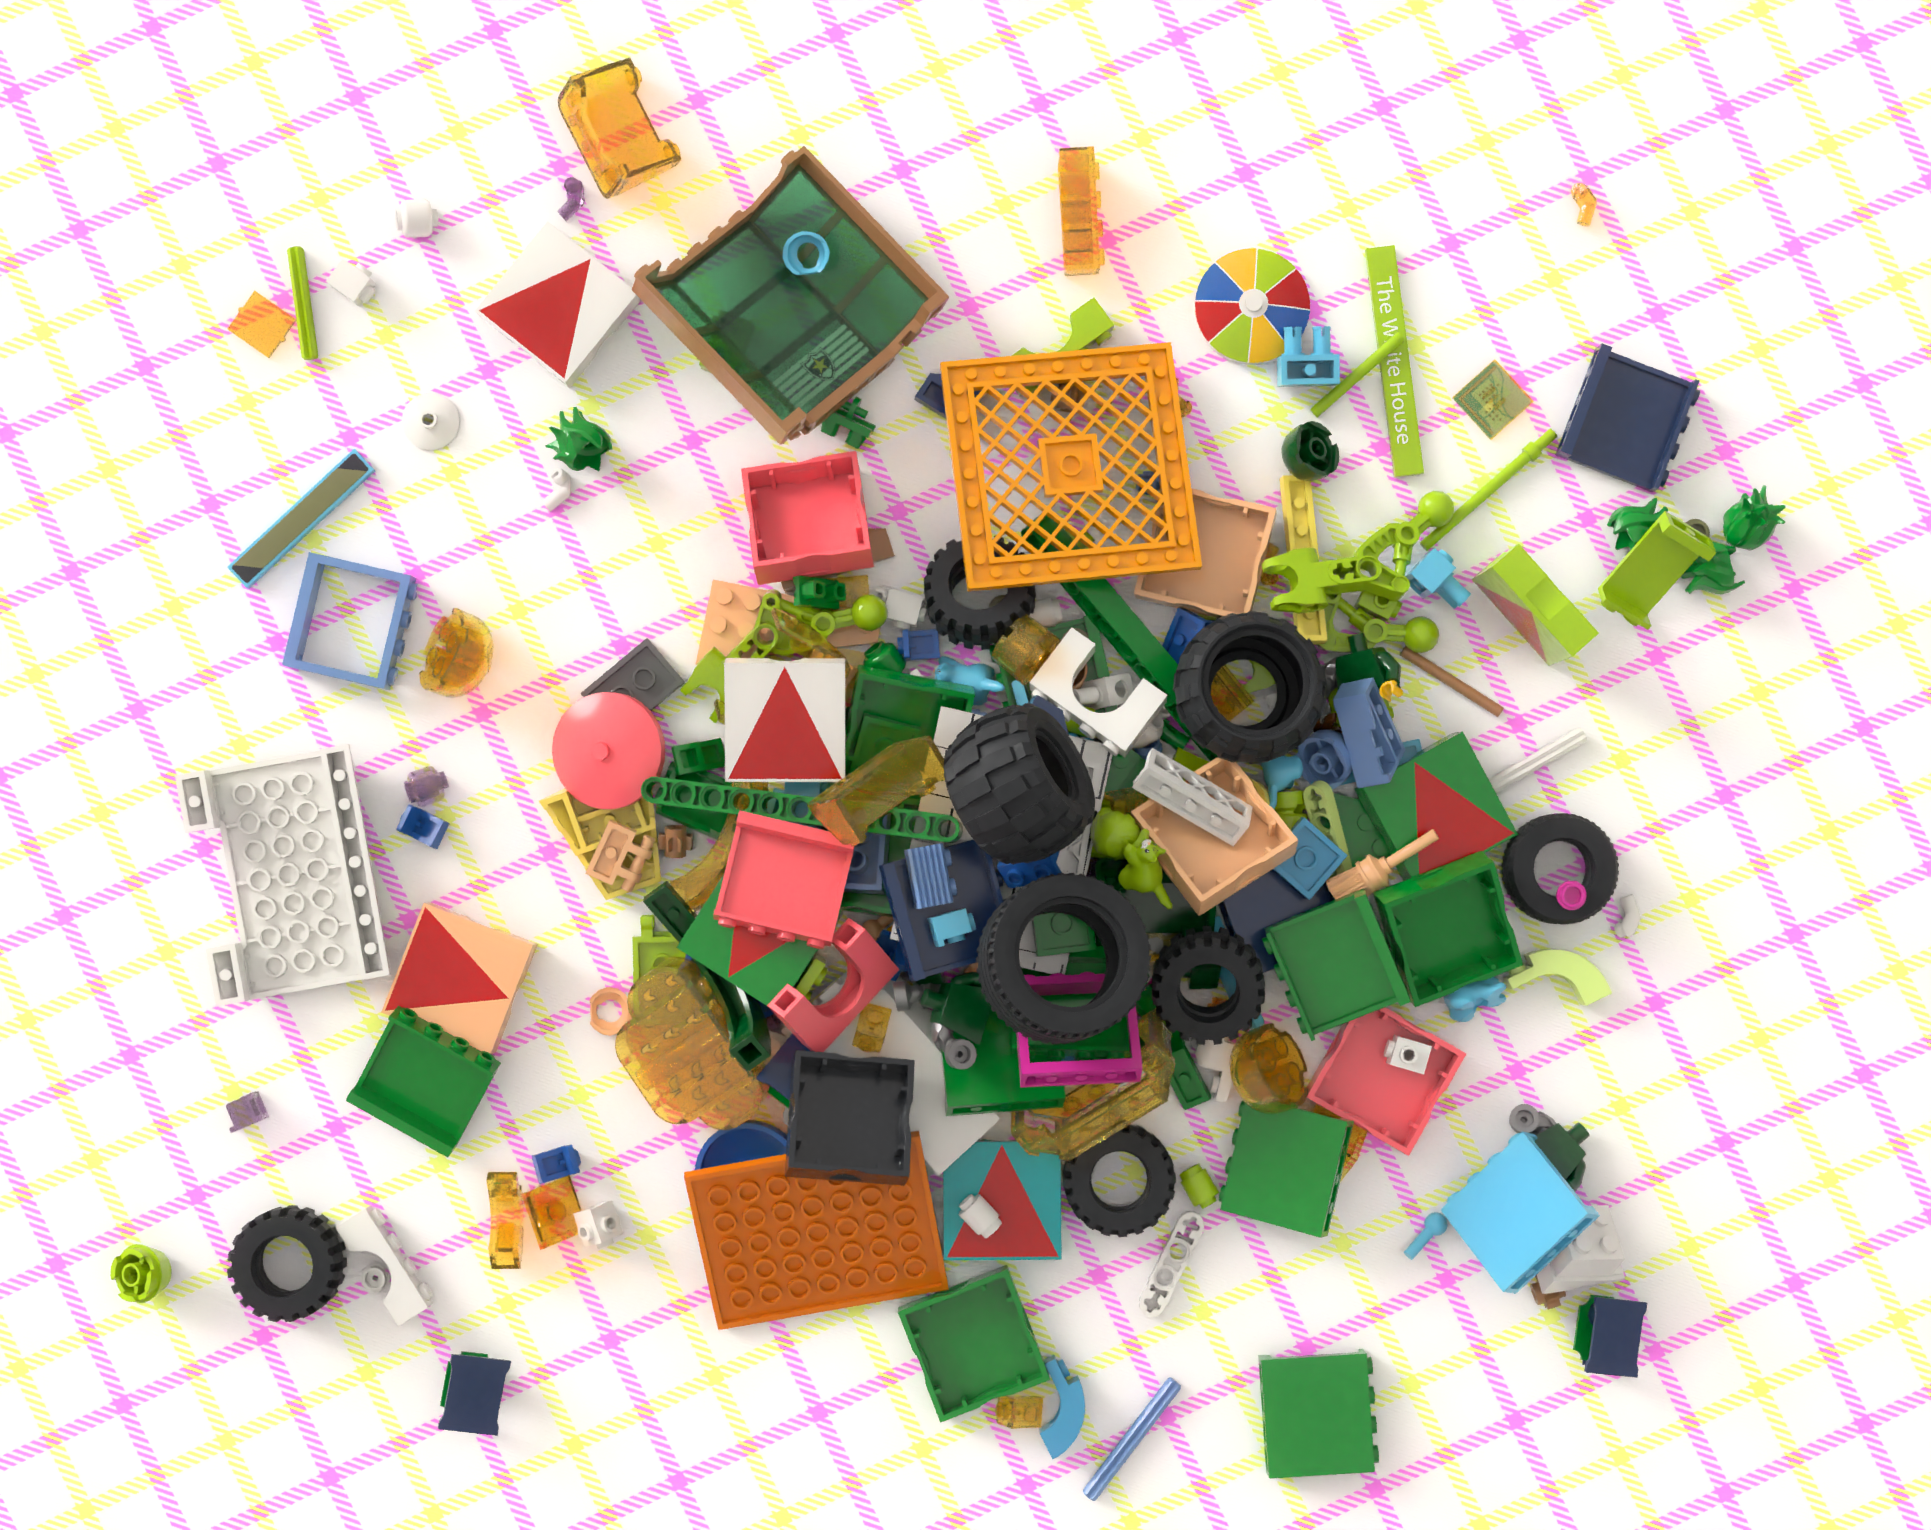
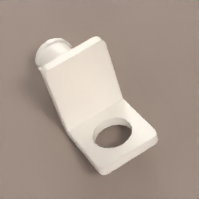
M1129 673L1087 681L1083 683L1081 689H1073L1077 701L1082 706L1093 709L1124 704L1133 692ZM1118 681L1122 682L1126 688L1124 697L1118 696L1115 691V685Z

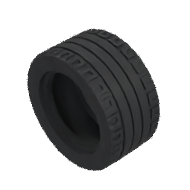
M1075 873L1051 874L1047 877L1033 880L1002 902L992 913V916L987 920V924L982 930L983 935L979 938L980 944L977 948L978 957L976 958V963H978L977 973L979 974L978 981L982 985L981 991L986 996V1002H989L992 1006L991 1010L996 1012L997 1017L1000 1020L1002 1019L1007 1027L1010 1026L1014 1032L1021 1033L1025 1038L1031 1037L1033 1041L1068 1044L1087 1039L1109 1029L1126 1017L1129 1011L1136 1006L1135 1003L1140 1000L1141 993L1146 988L1145 983L1149 979L1148 971L1151 969L1149 965L1151 961L1149 950H1151V945L1148 941L1149 936L1145 932L1146 926L1141 920L1142 917L1136 913V908L1131 905L1130 900L1124 898L1119 890L1114 889V886L1106 885L1105 881L1101 879L1097 880L1093 876L1086 877L1085 874L1081 873L1079 875H1075ZM1052 912L1069 914L1085 922L1098 936L1105 953L1106 972L1100 990L1088 1004L1077 1007L1053 1004L1038 995L1026 981L1020 966L1019 947L1025 928L1035 916Z

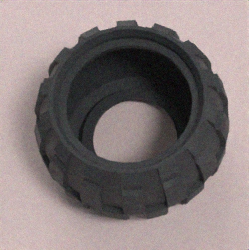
M1248 611L1241 614L1231 613L1217 618L1214 622L1202 628L1187 644L1179 658L1180 661L1174 674L1173 691L1176 695V710L1181 723L1186 725L1192 734L1191 738L1203 749L1207 748L1217 754L1218 758L1233 763H1265L1286 755L1301 745L1313 732L1314 726L1322 716L1326 703L1324 698L1325 686L1327 685L1325 668L1320 665L1316 655L1318 653L1317 649L1310 639L1306 640L1296 630L1297 626L1283 618L1279 620L1270 617L1266 612ZM1243 659L1259 663L1270 672L1276 684L1277 700L1272 712L1266 719L1254 725L1242 726L1231 723L1218 711L1211 697V685L1216 673L1224 665L1235 660Z
M1025 703L1022 706L1010 705L989 712L966 726L956 736L953 743L948 745V750L945 751L944 778L954 809L978 846L999 862L1006 865L1010 863L1014 865L1016 863L1024 862L1026 864L1045 859L1070 845L1084 832L1086 826L1092 823L1095 811V795L1085 763L1075 744L1060 723L1047 711L1033 704Z

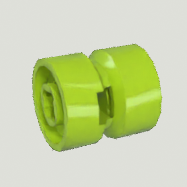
M1304 791L1277 792V805L1274 810L1290 830L1301 817H1305L1308 820L1307 815L1303 814V810L1306 808L1303 798Z

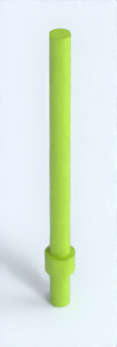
M1550 428L1534 443L1530 441L1522 448V453L1454 512L1450 522L1437 527L1420 542L1423 549L1428 551L1528 462H1534L1542 455L1541 451L1558 437L1557 434Z

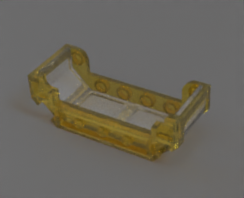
M1156 1008L1143 1015L1138 1021L1139 1036L1146 1043L1140 1049L1143 1068L1140 1082L1085 1084L1066 1094L1063 1108L1011 1111V1135L1028 1155L1039 1156L1041 1152L1059 1155V1159L1070 1161L1168 1101L1170 1082L1175 1069V1058L1172 1056L1171 1048L1172 1032L1166 1028V1021L1159 1019Z

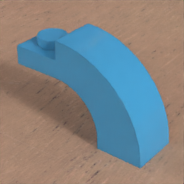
M1053 1354L1044 1359V1364L1059 1392L1060 1404L1056 1415L1051 1421L1039 1427V1433L1052 1459H1055L1064 1453L1077 1438L1084 1420L1085 1399L1078 1375L1067 1380L1066 1377L1070 1376L1064 1360L1057 1361Z

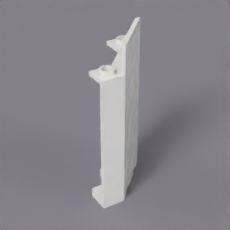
M847 971L811 1004L821 1005L833 999L842 989L846 981ZM899 976L896 982L904 980ZM890 980L824 1052L837 1053L853 1058L874 1056L915 1060L913 1102L909 1114L910 1132H920L924 1159L940 1175L992 1128L1000 1118L996 1113L946 1116V1095L941 1051L935 1045L931 1032L932 1023L930 1018L932 1011L929 1008L924 1009L920 1003L916 1002L913 1003L910 1010L898 1012L893 990V982L895 981ZM787 1027L781 1030L787 1038L792 1034Z

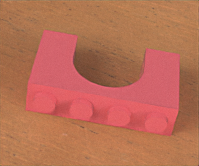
M850 918L834 933L832 944L845 958L847 963V977L840 992L824 1004L812 1005L803 994L787 984L767 1005L794 1036L813 1052H824L900 970L867 930Z

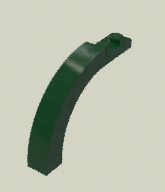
M668 881L658 886L643 899L644 904L680 943L697 917V914ZM693 959L708 981L723 1011L729 1032V1052L749 1072L771 1056V1038L761 1005L757 999Z

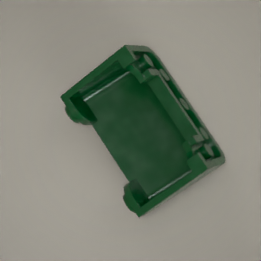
M1103 857L1097 860L1095 864V879H1101L1105 881L1106 885L1114 886V889L1119 890L1124 898L1130 900L1131 905L1136 908V913L1142 917L1141 920L1146 926V933H1181L1182 937L1186 936L1185 930L1194 927L1195 932L1203 931V926H1211L1212 931H1214L1216 906L1198 916L1163 869L1162 884L1173 905L1172 909L1164 907L1153 891L1139 893L1122 887L1118 877L1125 866L1129 864L1126 859L1115 861ZM1094 932L1096 946H1102L1101 941Z

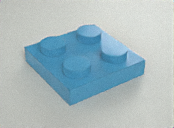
M1301 817L1291 828L1292 833L1298 839L1295 855L1273 868V870L1306 899L1310 900L1348 855L1305 817Z

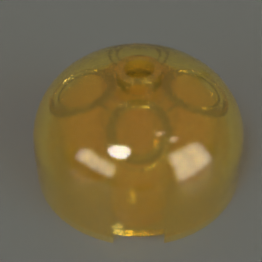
M453 608L452 614L449 617L442 616L432 630L423 655L427 656L425 671L419 672L420 684L423 689L440 696L456 698L469 694L480 685L491 668L494 652L492 633L486 623L479 617L458 608ZM439 640L445 643L446 649L436 646V642Z
M1267 1023L1256 1027L1239 1037L1230 1054L1229 1069L1232 1083L1240 1098L1249 1107L1264 1114H1280L1300 1107L1305 1102L1309 1090L1304 1087L1303 1073L1307 1072V1067L1302 1052L1293 1037L1287 1031H1279L1274 1027V1023Z

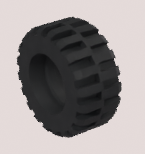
M1003 537L997 542L1008 553L1015 546L1013 542L1005 544ZM953 539L947 542V549L945 551L941 548L934 554V561L929 562L926 568L927 576L924 577L926 609L928 610V617L931 623L936 624L938 633L941 636L948 634L949 642L958 645L959 641L963 642L964 648L972 650L974 645H980L981 650L990 649V644L994 643L1000 647L1007 644L1006 638L1009 636L1011 639H1015L1020 635V627L1026 628L1029 624L1030 613H1034L1035 585L1007 588L1008 592L1002 601L990 608L971 609L957 602L952 594L955 586L966 578L962 541L956 542ZM994 551L995 557H1002ZM1017 551L1014 555H1025V553H1024V552H1020V553L1018 554V551Z
M1203 926V931L1195 932L1194 927L1185 930L1186 936L1181 938L1177 934L1171 938V945L1169 947L1164 945L1159 952V959H1156L1154 962L1152 1000L1153 1005L1156 1006V1013L1160 1020L1166 1021V1028L1172 1033L1176 1030L1179 1031L1180 1038L1187 1042L1190 1037L1195 1038L1196 1044L1205 1045V1040H1213L1214 1045L1223 1044L1222 1038L1229 1037L1230 1041L1239 1037V1030L1242 1029L1244 1032H1247L1252 1027V1019H1258L1261 1013V1004H1264L1265 980L1260 958L1256 957V952L1251 944H1244L1243 937L1237 933L1234 936H1230L1229 929L1220 927L1218 932L1212 931L1211 926ZM1216 964L1226 968L1234 975L1236 990L1227 1001L1211 1007L1199 1006L1188 1001L1182 995L1180 990L1182 977L1195 966Z
M1129 1122L1103 1123L1100 1127H1093L1088 1130L1087 1134L1077 1139L1072 1150H1069L1063 1169L1064 1190L1074 1214L1087 1227L1100 1231L1101 1234L1106 1236L1111 1234L1118 1235V1237H1127L1128 1234L1133 1233L1138 1235L1143 1233V1230L1147 1227L1155 1226L1158 1223V1219L1162 1215L1165 1216L1169 1210V1203L1175 1195L1176 1173L1174 1172L1171 1156L1164 1145L1153 1133L1151 1134L1139 1125L1129 1124ZM1121 1151L1134 1155L1142 1162L1146 1170L1147 1183L1144 1192L1135 1202L1126 1206H1112L1103 1202L1096 1195L1092 1187V1172L1096 1163L1103 1156L1112 1152Z
M289 1205L284 1208L277 1207L255 1217V1219L249 1221L241 1228L242 1232L236 1235L232 1242L234 1249L228 1253L227 1260L232 1262V1266L227 1269L228 1278L233 1277L235 1282L231 1286L233 1293L239 1292L243 1299L239 1302L245 1308L248 1306L254 1308L252 1314L258 1317L266 1315L268 1316V1321L278 1322L282 1319L285 1322H292L313 1314L336 1295L338 1286L343 1283L345 1278L343 1269L347 1267V1258L343 1257L342 1251L346 1247L344 1241L339 1242L336 1236L339 1234L335 1228L336 1226L331 1228L327 1224L329 1219L323 1214L317 1216L314 1214L315 1210L308 1207L300 1209L298 1205ZM281 1236L293 1237L300 1241L311 1255L313 1264L311 1278L303 1287L297 1290L289 1291L279 1288L270 1281L265 1273L263 1266L264 1250L275 1238Z

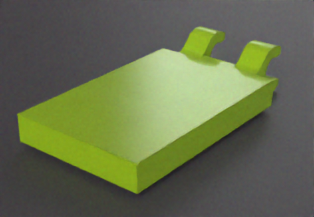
M642 915L640 917L641 936L632 937L634 1024L693 1023L690 1019V1015L693 1012V993L690 989L686 972V953L676 948L679 942L669 931H654V915ZM672 971L675 974L674 979L681 982V984L674 987L666 984V978ZM651 986L652 994L656 995L658 999L648 1002L643 998V994ZM674 997L676 1000L675 1005H679L682 1009L676 1012H669L666 1006ZM650 1012L653 1013V1018H645Z

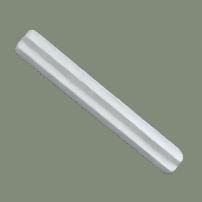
M1581 728L1571 731L1490 778L1489 781L1496 793L1500 792L1587 741L1586 734Z

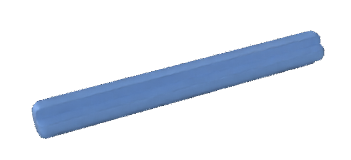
M1171 1377L1167 1378L1084 1487L1083 1493L1090 1500H1097L1180 1391L1181 1385Z

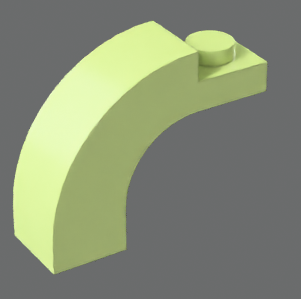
M1540 949L1523 954L1528 965L1525 966L1523 963L1522 966L1508 971L1509 975L1503 977L1507 988L1515 989L1545 974L1559 975L1570 984L1579 1004L1584 1006L1612 994L1606 979L1590 961L1578 954L1564 950Z

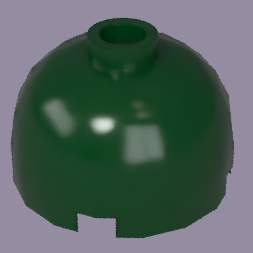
M1309 421L1300 424L1290 431L1283 441L1281 453L1284 465L1290 474L1297 479L1304 481L1322 479L1334 472L1338 467L1340 460L1339 448L1337 443L1332 445L1329 436L1332 434L1321 423Z

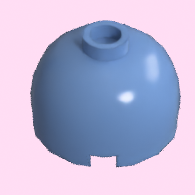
M1331 729L1317 730L1298 746L1296 756L1302 761V776L1309 783L1321 780L1328 783L1331 789H1335L1342 785L1353 771L1343 734Z

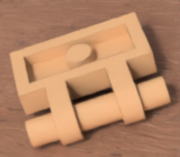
M610 819L585 874L610 885H613L618 875L625 878L621 888L627 892H632L635 883H639L642 874L640 872L646 859L649 860L653 853L651 848L655 839L644 835L641 844L632 842L637 831ZM627 852L635 854L630 868L622 865Z

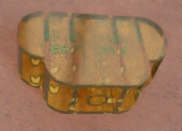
M670 957L649 969L632 985L628 993L627 1005L632 1018L621 1027L615 1040V1050L620 1063L654 1113L665 1122L686 1124L699 1117L706 1125L718 1130H730L740 1126L756 1114L769 1096L767 1091L770 1085L762 1084L756 1079L766 1066L764 1063L766 1060L747 1072L729 1052L730 1040L725 1020L726 1016L712 988L696 963L684 957Z

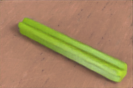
M294 246L287 249L301 357L304 360H314L318 358V349L305 254L301 246Z

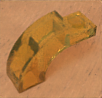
M488 1172L486 1182L491 1213L488 1250L491 1269H521L524 1239L522 1185H519L517 1172Z

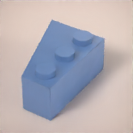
M1374 678L1343 683L1337 691L1333 703L1346 748L1349 751L1357 788L1390 783L1405 752V748L1384 700L1379 694Z

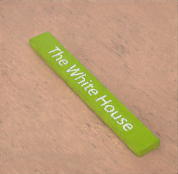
M1395 245L1366 248L1365 258L1377 349L1396 332H1399L1405 339L1403 343L1379 363L1394 478L1424 474Z

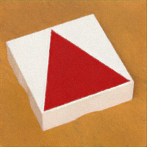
M547 221L476 308L475 312L509 341L518 345L533 357L539 365L568 388H571L596 357L604 341L619 329L641 299L631 290L632 287Z
M726 658L724 662L725 782H845V658H802L794 661H778L770 658Z

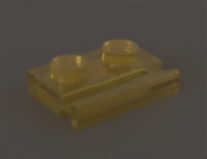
M1226 665L1216 673L1211 685V697L1218 711L1228 721H1231L1255 701Z

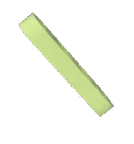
M1321 780L1315 781L1307 786L1303 792L1309 821L1348 855L1328 878L1330 879L1336 876V874L1338 875L1351 869L1352 864L1333 791L1328 783ZM1321 816L1329 820L1330 829L1325 828L1321 824Z

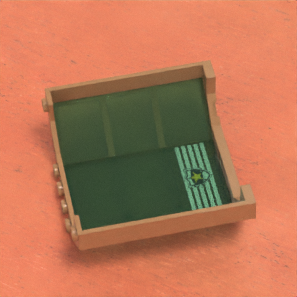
M805 146L796 152L793 150L789 151L780 162L782 167L778 176L750 207L743 212L741 210L736 211L729 218L727 225L723 228L717 226L708 235V240L702 244L700 242L695 243L688 250V255L682 260L679 258L675 259L665 271L659 272L662 265L659 260H656L650 266L644 264L634 274L635 281L631 289L780 445L784 444L787 439L791 441L801 436L800 431L804 435L809 434L895 361L894 357L904 346H909L922 332L921 328L931 318H935L949 299L946 292ZM801 231H809L821 235L830 249L829 261L823 271L809 275L793 274L785 266L782 258L783 247L787 239ZM804 243L798 249L797 256L804 268L810 269L817 266L819 251L812 243Z

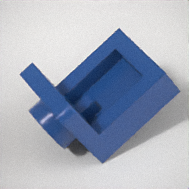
M905 629L902 630V637H897L898 652L901 655L904 654L906 662L940 659L939 633L936 629L916 631Z
M409 804L401 815L396 830L413 837L429 847L438 849L450 823L426 810Z
M882 930L876 942L900 969L890 979L896 982L900 973L907 971L899 941L890 939V931Z
M572 1144L531 1156L539 1184L580 1173V1155L573 1148Z

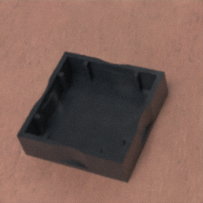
M795 1050L791 1066L785 1177L904 1186L910 1175L911 1132L909 1114L913 1102L915 1060L874 1056L853 1058L837 1053Z

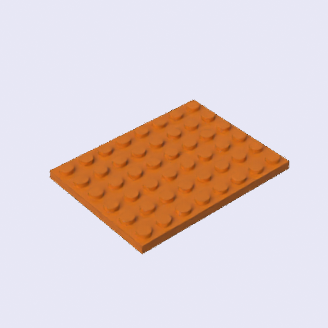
M919 1131L911 1132L910 1175L904 1186L785 1177L786 1154L684 1172V1180L718 1330L949 1290Z

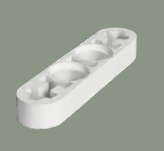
M1192 1210L1185 1211L1178 1217L1139 1297L1140 1310L1148 1317H1157L1165 1310L1203 1232L1204 1221L1197 1212ZM1195 1217V1223L1198 1225V1228H1192L1189 1231L1187 1237L1193 1239L1189 1244L1188 1241L1182 1237H1177L1176 1234L1179 1231L1183 1235L1186 1230L1183 1221ZM1178 1242L1186 1247V1253L1180 1259L1173 1258L1169 1252L1172 1244ZM1162 1269H1168L1173 1273V1280L1168 1285H1162L1157 1281V1273ZM1153 1284L1159 1290L1167 1291L1165 1296L1159 1293L1156 1301L1160 1306L1158 1308L1153 1307L1149 1311L1144 1300L1146 1298L1152 1299L1155 1290L1150 1289Z

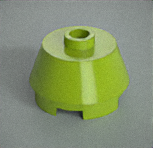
M142 1244L131 1245L120 1256H116L110 1271L111 1280H116L117 1287L121 1291L118 1296L125 1301L136 1303L148 1302L159 1294L169 1284L172 1274L168 1257L162 1251Z

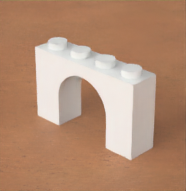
M1071 627L1029 682L1030 690L1032 691L1031 695L1032 697L1039 695L1063 710L1065 721L1073 720L1080 725L1078 729L1084 735L1091 739L1094 736L1104 742L1102 746L1114 756H1117L1119 753L1125 758L1166 704L1167 695L1143 678L1126 702L1118 709L1107 713H1096L1084 708L1077 701L1072 688L1075 678L1095 653V643Z

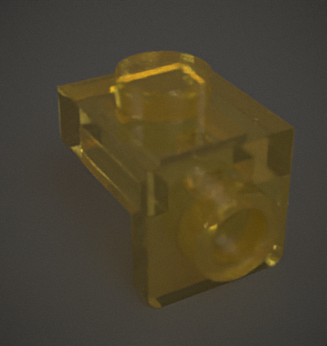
M871 1003L867 1004L860 1012L852 1046L858 1047L865 1052L880 1053L892 1009Z
M1009 1395L998 1397L995 1407L996 1422L1011 1429L1041 1427L1043 1398L1039 1396L1012 1397Z

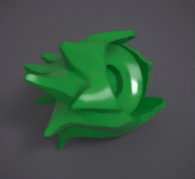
M577 406L573 407L572 423L565 418L564 412L560 411V429L552 426L549 427L556 440L545 445V447L553 449L558 453L553 459L564 462L574 471H581L586 467H590L599 472L601 455L612 450V440L609 434L597 424L587 421L583 417L582 412L577 409Z
M1766 485L1762 486L1760 493L1754 488L1751 497L1743 493L1740 501L1732 505L1723 516V533L1726 542L1731 546L1748 551L1764 545L1770 540L1777 524L1786 523L1777 516L1786 506L1768 504Z
M1654 498L1643 507L1624 506L1616 509L1611 514L1607 524L1608 527L1614 528V535L1618 534L1615 549L1620 550L1626 547L1632 549L1664 511L1668 512V508L1664 506L1659 512L1654 513L1657 505V498Z
M1712 542L1716 550L1713 558L1707 561L1699 556L1681 576L1683 579L1693 578L1692 582L1686 587L1685 592L1691 594L1694 590H1704L1721 595L1729 593L1745 584V580L1734 583L1736 573L1733 571L1730 555L1736 552V547Z

